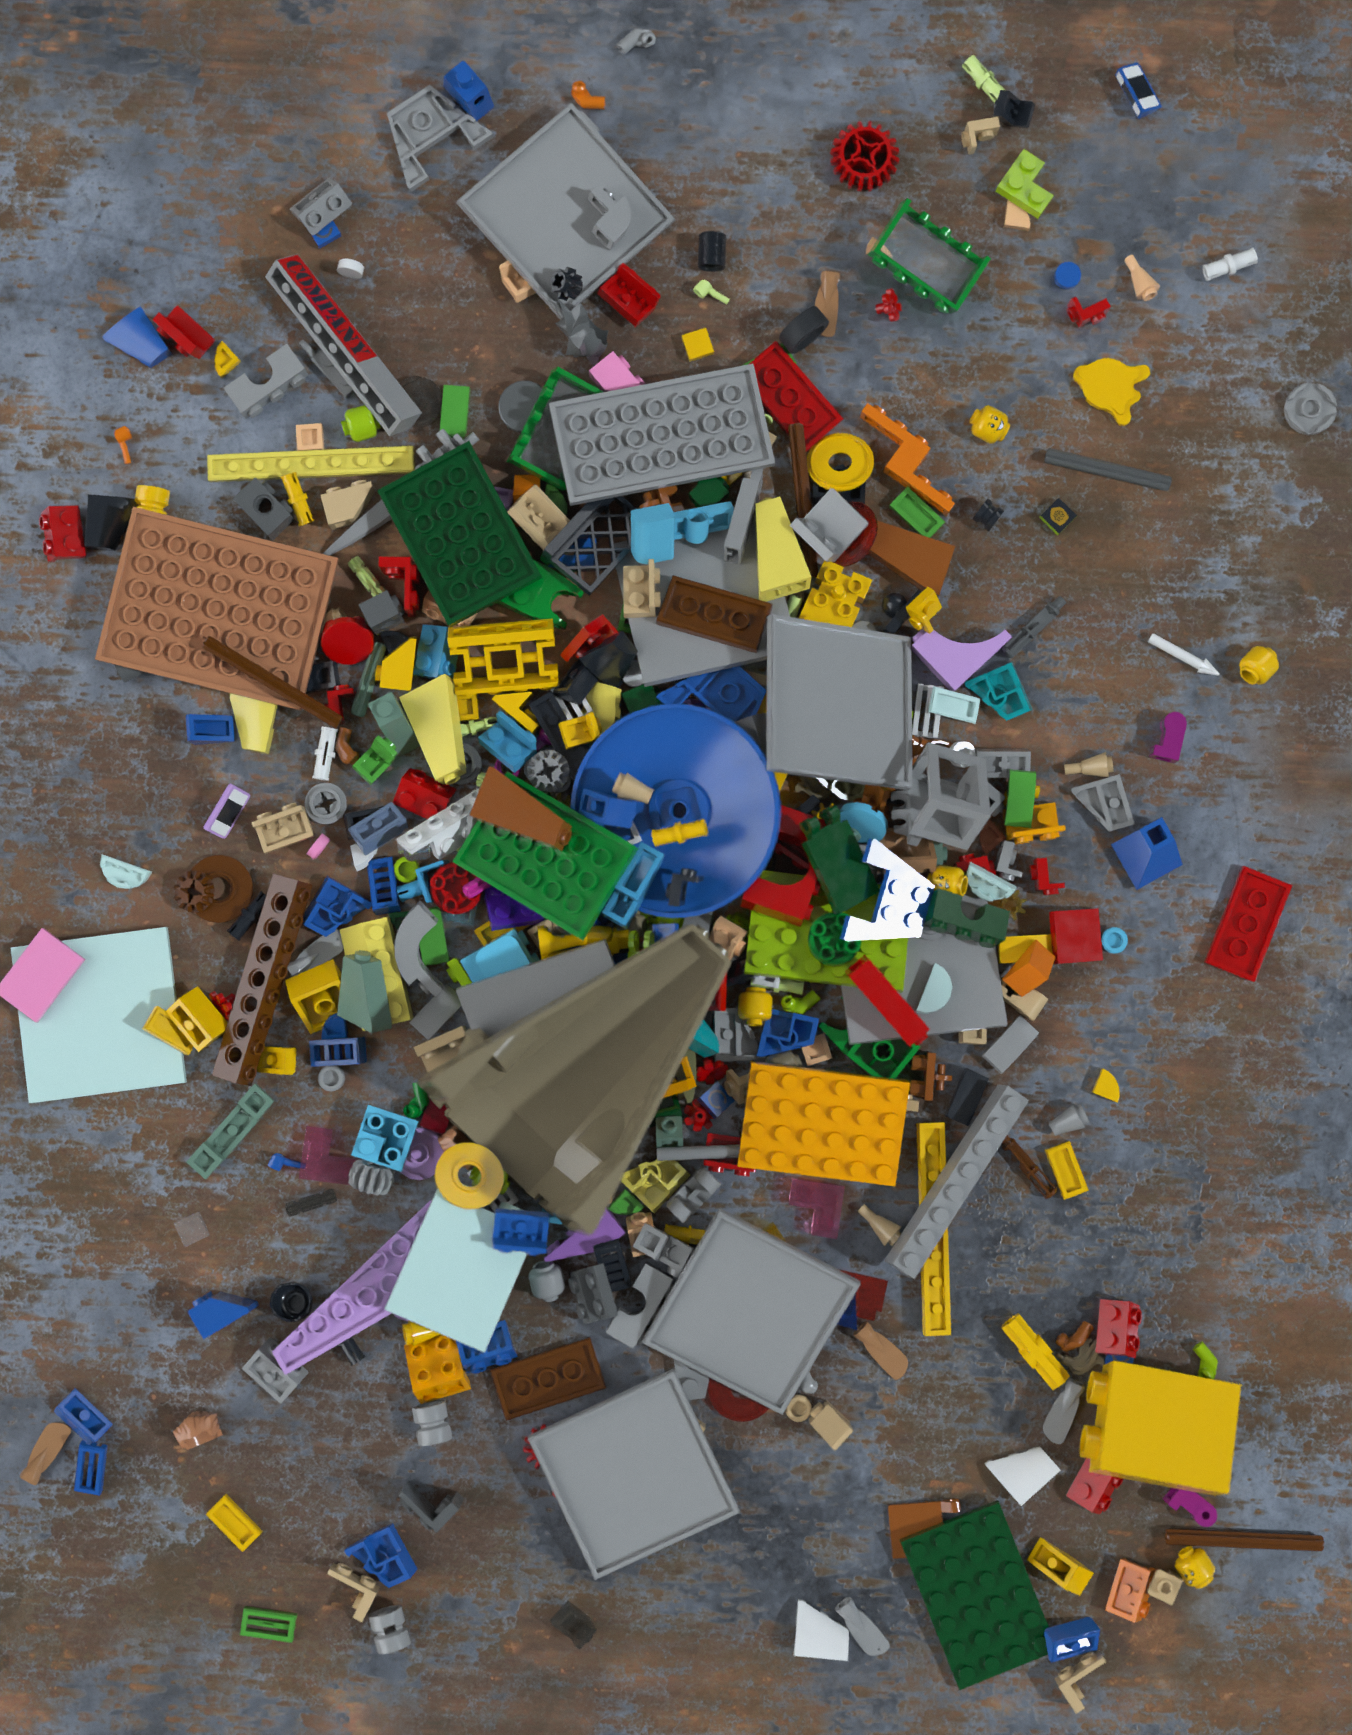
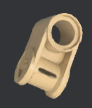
M1000 979L1004 1001L1021 1015L1034 1021L1048 1001V998L1035 989L1023 997H1020L1015 991L1014 994H1007L1008 990L1005 988L1007 984Z

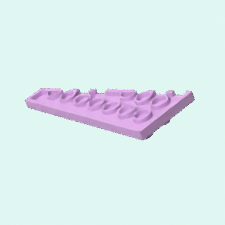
M432 1200L416 1213L272 1351L285 1375L391 1314V1312L384 1308Z

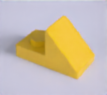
M532 692L495 695L492 698L496 705L512 716L533 735L539 730L540 727L536 723V716L528 709L525 712L521 711L533 697Z
M265 1046L258 1063L257 1072L293 1075L296 1068V1048Z

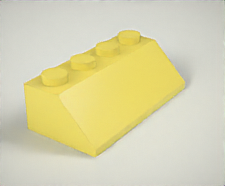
M384 917L340 929L345 956L362 950L370 952L371 956L381 960L392 1025L412 1020L414 1017L406 982L398 969L395 959L394 948L396 938L390 918Z

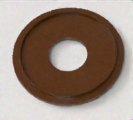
M214 855L202 859L191 869V871L205 873L211 880L222 877L229 882L231 887L227 898L219 901L213 899L207 909L196 913L202 919L215 923L228 922L239 917L242 914L241 910L249 906L253 895V882L246 867L238 860L225 855ZM195 885L193 888L185 889L187 893L191 894V899H193L194 895L203 894L195 889Z

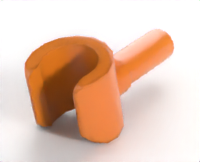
M122 426L115 430L114 436L122 449L125 464H130L131 459L126 441L133 437L126 426Z

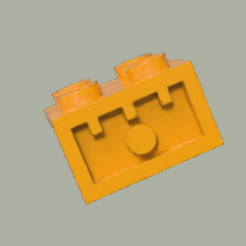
M1055 802L1034 805L1031 828L1005 826L1006 840H1014V845L1030 843V841H1034L1033 837H1040V841L1053 840L1060 837L1059 833L1066 831L1065 825H1058ZM1003 809V810H1002V812H1003V819L1005 818V811H1006V809Z
M442 1334L415 1346L412 1344L404 1345L412 1390L420 1404L471 1389L469 1378L463 1370L456 1340Z

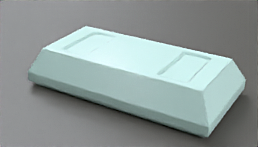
M933 686L928 712L976 724L981 699Z

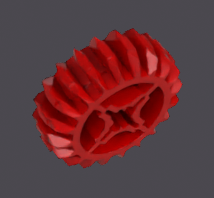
M871 120L868 121L867 127H863L861 121L857 122L856 129L853 125L849 124L847 132L841 130L839 132L840 138H835L833 141L835 147L831 148L830 155L833 156L830 164L831 166H836L833 170L834 175L841 174L840 183H844L846 180L849 181V189L854 184L858 185L857 190L859 192L862 191L863 186H867L869 192L872 191L873 184L880 189L883 185L882 181L888 183L891 179L890 174L894 175L897 168L895 165H898L900 160L896 156L899 154V147H894L896 139L889 138V130L881 132V123L877 125L876 129L872 128ZM864 140H870V141H873V142H875V143H873V144H868V143L865 142ZM853 143L855 153L850 156V159L845 160L844 151ZM884 152L886 161L877 170L875 168V160L879 158V154ZM861 154H865V156H866V155H869V160H868V159H864V157H863V159H862V158L860 157V155H861ZM862 169L865 173H859L855 170Z

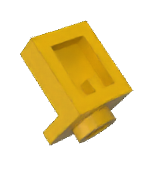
M927 587L906 609L910 615L909 622L917 630L922 629L930 634L933 631V627L929 620L942 608V605L935 591Z

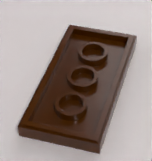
M673 575L659 611L656 625L757 654L767 625V617L771 614L773 604Z
M591 1336L490 1369L506 1421L607 1388Z

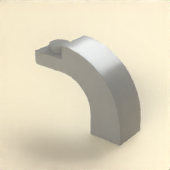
M419 901L407 913L398 929L394 948L395 959L398 969L408 985L418 979L420 981L418 982L419 987L426 994L432 993L436 997L443 991L444 984L423 963L419 953V944L423 936L437 924L438 918Z

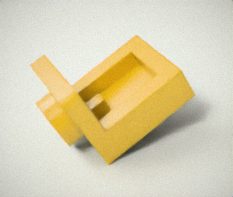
M593 712L558 724L566 749L594 742L600 737L602 732L601 722L598 717L595 718Z

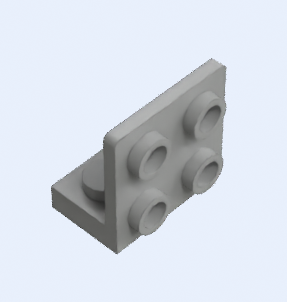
M831 488L804 518H796L790 526L826 562H835L869 523L835 489Z

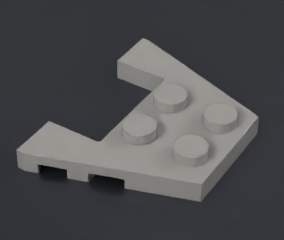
M428 85L387 112L410 193L430 180L416 159L418 155L458 129L461 130L474 150L493 138V134L488 128H484L476 122V119L456 107V104L431 85Z

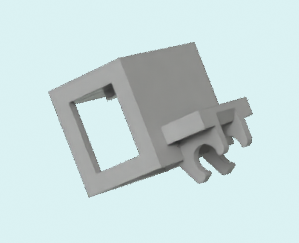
M928 742L912 767L913 788L891 792L892 801L899 799L905 802L903 806H893L892 819L901 818L906 821L903 825H894V832L907 836V844L917 846L922 838L968 850L990 817L986 759ZM939 758L970 766L958 784L940 779ZM926 767L928 775L922 774Z

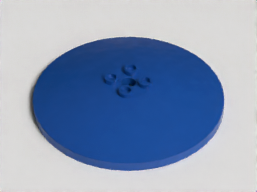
M663 704L652 706L629 714L614 723L600 735L585 755L578 769L571 796V809L576 812L579 810L583 788L618 796L612 793L619 773L625 775L629 773L649 788L654 789L648 804L634 801L637 804L635 808L636 816L633 822L642 841L634 844V846L638 848L640 843L643 842L665 855L638 909L640 912L658 917L685 918L698 916L719 909L737 899L751 887L766 868L777 843L781 822L779 787L774 772L766 771L767 757L761 747L742 727L731 719L712 710L693 705ZM677 803H682L686 807V814L682 818L674 815L673 808ZM590 819L626 841L634 839L630 828L620 827L617 829V826L602 824ZM705 819L708 836L686 839L685 843L681 844L677 841L655 847L652 839V830L671 827L677 822L685 824ZM681 868L697 870V875L704 876V880L699 883L688 881L685 905L680 907L668 905L669 899L666 898V888L668 883L672 881V873L681 872Z

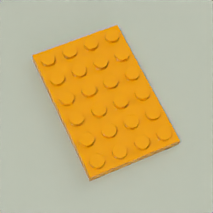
M751 1061L737 1166L895 1186L910 1082L907 1080Z

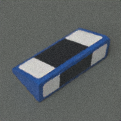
M1138 62L1117 69L1115 76L1138 119L1162 108Z

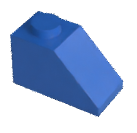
M583 788L578 813L602 824L631 829L632 822L636 816L635 808L637 802Z

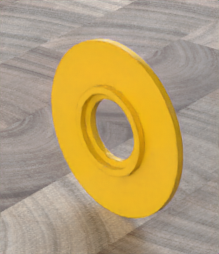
M847 433L831 434L823 437L811 447L807 456L808 473L812 480L824 489L830 490L833 488L836 491L852 490L862 485L870 477L874 467V456L869 445L861 438ZM844 453L851 458L852 464L845 471H835L829 466V459L834 454Z
M460 1143L448 1148L439 1158L435 1168V1181L441 1195L451 1204L463 1209H479L489 1205L497 1198L503 1187L504 1172L499 1159L486 1147L475 1143ZM465 1165L475 1166L481 1174L480 1182L473 1187L463 1185L458 1179V1171L461 1167Z

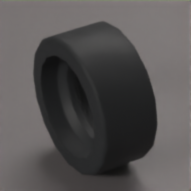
M812 306L800 313L782 330L779 340L791 354L798 353L825 331L829 325V320L817 306Z

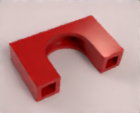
M781 805L778 839L797 846L807 857L801 844L807 838L801 830L799 823L815 816ZM817 817L820 823V829L824 828L826 826L825 822L823 821V819ZM808 857L809 871L802 880L791 885H779L758 878L745 891L741 907L801 927L803 920L809 921L814 907L809 902L812 895L817 897L821 887Z

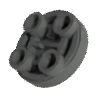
M518 381L512 383L503 391L499 399V413L508 429L521 433L543 389L540 385L531 381ZM549 401L542 412L544 416L537 430L544 428L550 416Z

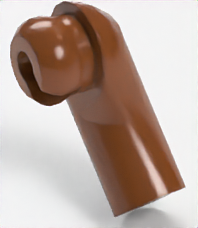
M340 727L335 751L343 763L354 765L359 760V753L353 751L349 745L352 730Z
M1083 1321L1074 1335L1068 1337L1066 1333H1061L1056 1338L1055 1343L1061 1347L1060 1350L1066 1352L1081 1347L1094 1330V1327L1090 1323Z

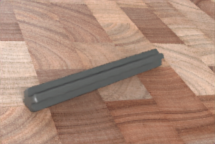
M1052 448L1047 449L1044 462L1163 491H1168L1172 482V478L1167 475Z

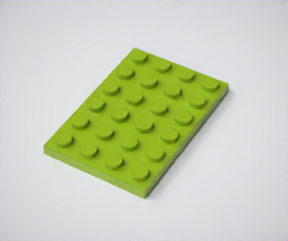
M763 870L759 878L779 885H791L799 882L806 875ZM820 887L817 897L812 895L809 902L810 905L814 906L809 921L803 920L801 927L751 910L744 974L857 987L845 971L865 954L898 992H903L908 937L861 940V946L857 955L850 962L841 966L825 965L811 954L808 947V933L811 925L820 916L833 913L822 887ZM879 892L843 913L871 922Z

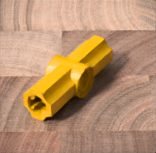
M1019 1313L1010 1317L1001 1326L1009 1339L1018 1347V1352L1032 1369H1036L1052 1390L1060 1387L1070 1377L1066 1369L1053 1356V1351L1039 1334H1035Z

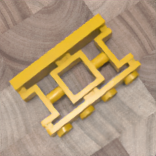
M553 619L448 627L447 639L450 655L463 654L465 672H454L455 695H462L464 697H471L478 693L495 695L502 691L525 692L528 689L536 688L550 690L559 686L558 664L545 665L543 647L555 646ZM536 640L537 651L522 653L521 641ZM484 645L485 656L470 657L469 646ZM516 650L518 667L493 669L491 652ZM538 662L539 673L524 674L523 663ZM486 666L487 677L472 678V667Z

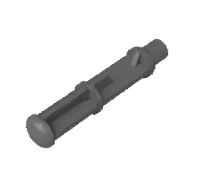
M1059 596L1053 602L1047 603L1037 615L1002 646L1004 655L1008 658H1013L1059 614V610L1066 604V601Z

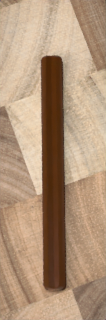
M794 423L788 426L796 510L797 518H804L812 510L804 426L801 423ZM799 535L800 549L811 578H816L818 575L816 551Z
M208 636L205 639L202 647L208 652L333 728L338 727L342 716L213 637Z
M1166 1529L1164 1535L1167 1545L1318 1552L1324 1549V1539L1321 1535Z

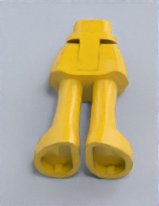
M537 926L542 960L573 950L563 949L585 946L606 939L612 956L619 953V949L628 948V929L616 931V927H614L612 932L610 926H592L583 941L573 934L555 936L552 935L547 926Z

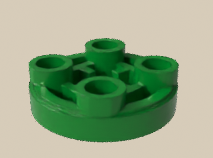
M827 913L817 918L811 925L808 933V947L811 954L819 962L828 966H841L850 962L857 955L861 946V940L847 941L840 939L845 918L849 916L848 914L834 915V913Z

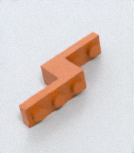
M867 403L861 411L860 418L900 446L885 466L884 473L905 488L908 486L920 499L947 517L955 504L951 501L953 498L943 490L937 491L930 486L931 482L923 475L919 474L916 476L914 474L929 454L931 449L927 446L929 443L920 435L916 434L913 436L906 431L907 427L899 420L895 419L892 421L885 416L886 412L878 405L874 404L871 406Z

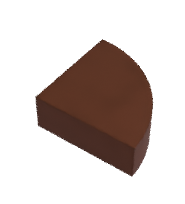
M990 819L987 820L979 832L980 847L985 855L1006 838Z

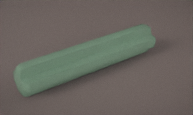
M374 642L373 650L367 659L351 708V713L358 717L365 716L376 683V666L382 664L387 649L386 645L380 642Z

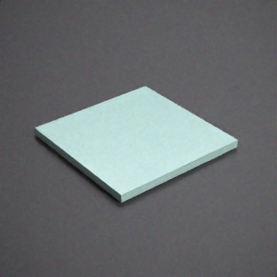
M168 927L62 941L86 960L39 1022H34L18 1010L29 1103L186 1083L183 1053L142 1029L155 1006L167 1010L177 1000ZM29 945L11 947L13 965Z

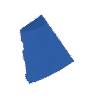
M772 1009V1017L765 1021L757 1057H765L814 1045L819 1018Z
M393 1523L360 1539L344 1550L348 1557L352 1554L365 1564L363 1568L369 1573L375 1574L379 1581L388 1588L410 1579L418 1570Z

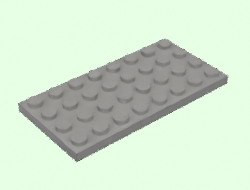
M753 364L549 403L570 506L775 466Z

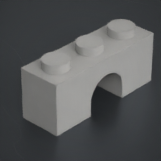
M285 344L266 358L272 367V377L267 383L262 385L254 384L244 373L223 388L245 419L256 417L268 403L279 401L291 387L297 388L305 382L308 373L288 344Z
M646 1261L632 1286L641 1291L645 1296V1306L637 1312H629L619 1307L617 1310L618 1316L613 1317L606 1333L634 1349L636 1343L642 1345L643 1338L647 1333L645 1329L650 1320L654 1321L661 1309L658 1306L663 1297L667 1299L674 1286L671 1283L673 1276Z

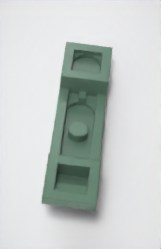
M255 1083L240 1099L233 1111L212 1135L200 1145L186 1163L206 1180L249 1134L275 1100Z

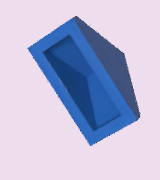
M186 715L188 742L194 745L235 741L233 716Z

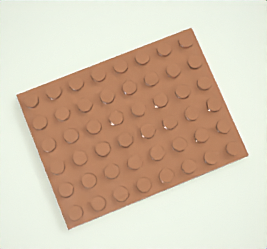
M133 507L95 660L301 711V707L208 652L202 645L205 639L211 636L306 694L339 558Z

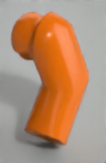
M576 81L573 83L571 94L581 108L605 110V96H591L585 88L586 84L584 82Z

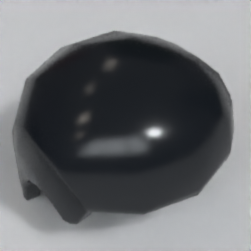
M289 1282L280 1284L271 1294L270 1307L272 1312L282 1321L291 1323L301 1321L312 1310L313 1297L309 1289L300 1283Z

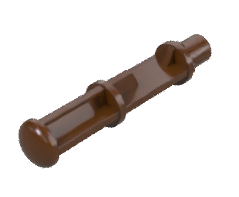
M1007 1135L1001 1143L1002 1149L1004 1151L1010 1150L1020 1161L1019 1168L1045 1199L1053 1197L1057 1192V1188L1020 1147L1016 1140ZM1037 1171H1039L1045 1177V1179L1051 1184L1053 1188H1049V1186L1037 1174ZM1031 1176H1033L1034 1179H1035V1180L1041 1185V1187L1046 1191L1045 1194H1044V1193L1039 1189V1187L1033 1182V1180L1030 1178Z

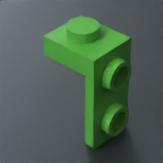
M378 735L374 739L372 746L352 768L372 785L393 763L398 754L395 751L396 746L388 738L385 737L383 739Z

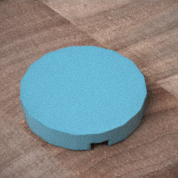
M847 803L840 809V821L848 820L850 827L859 831L861 839L858 842L867 844L868 839L882 840L888 828V822L884 814L879 810L877 812L871 810L872 806L865 803Z

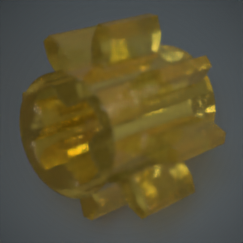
M1016 890L1008 897L1010 901H1015L1016 906L1012 907L1013 912H1011L1010 908L1005 909L1004 904L1008 902L1007 898L997 900L999 901L997 907L1010 911L1013 921L1017 920L1015 913L1026 912L1021 906L1027 900H1020L1018 897L1019 890Z

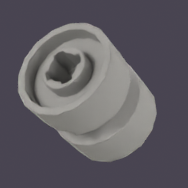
M432 1401L412 1407L414 1423L420 1425L416 1433L419 1446L439 1444L452 1439L451 1428L448 1422L444 1421L448 1417L446 1401Z
M401 1605L388 1606L369 1614L371 1630L377 1633L374 1641L378 1654L392 1653L411 1644L408 1628L402 1625L405 1622V1616ZM391 1625H395V1627H391V1628H388V1629H385V1630L383 1629V1628H385V1627H389V1626H391Z

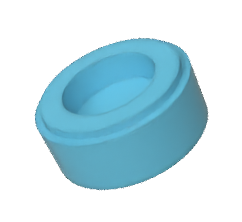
M1117 927L1106 929L1101 935L1102 948L1111 954L1122 952L1128 943L1126 933Z

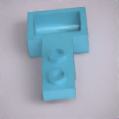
M731 501L678 512H673L669 503L631 510V553L634 559L642 564H649V559H654V563L671 560L674 558V540L686 538L691 543L699 544L708 539V533L729 529L734 507Z

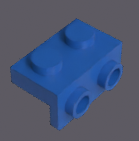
M496 1208L492 1248L502 1253L519 1251L525 1252L528 1255L545 1254L547 1251L549 1213Z

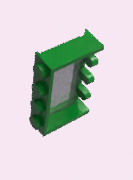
M906 198L900 202L897 210L867 255L873 258L872 262L879 268H887L893 272V277L902 284L907 282L914 287L913 291L923 299L929 298L935 303L936 309L945 314L958 311L991 258L989 256L983 258L977 256L971 251V244L965 241L959 243L950 236L952 231L945 226L939 228L929 221L931 216L924 211L916 212L909 206L911 200Z
M560 367L552 369L507 462L558 488L560 491L566 490L549 403L603 393V391Z

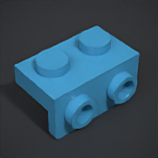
M423 624L413 670L414 676L435 679L446 674L453 679L454 672H456L458 655H450L447 639L448 627Z

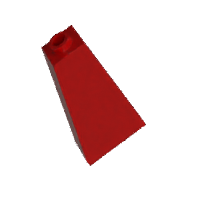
M865 954L845 971L848 977L909 1046L913 1044L917 1046L928 1037L926 1032L930 1028Z

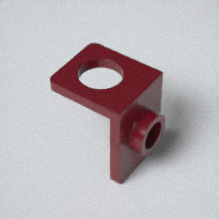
M430 1099L420 1122V1127L443 1135L450 1122L444 1115L447 1107L443 1105L441 1108H438Z

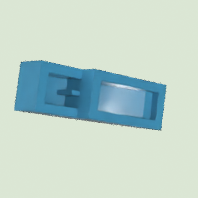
M643 842L638 846V851L614 887L615 891L602 912L605 918L625 929H628L665 856Z

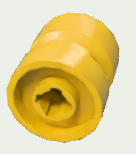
M138 485L136 487L135 502L138 503L137 508L167 515V512L163 509L169 504V490L147 485Z

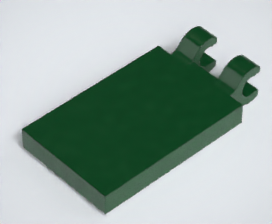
M835 805L820 811L821 818L826 824L824 828L820 829V823L816 816L811 819L807 818L800 822L799 825L807 838L801 844L834 915H838L880 892V889L868 863L862 862L864 855L848 820L840 821V810Z

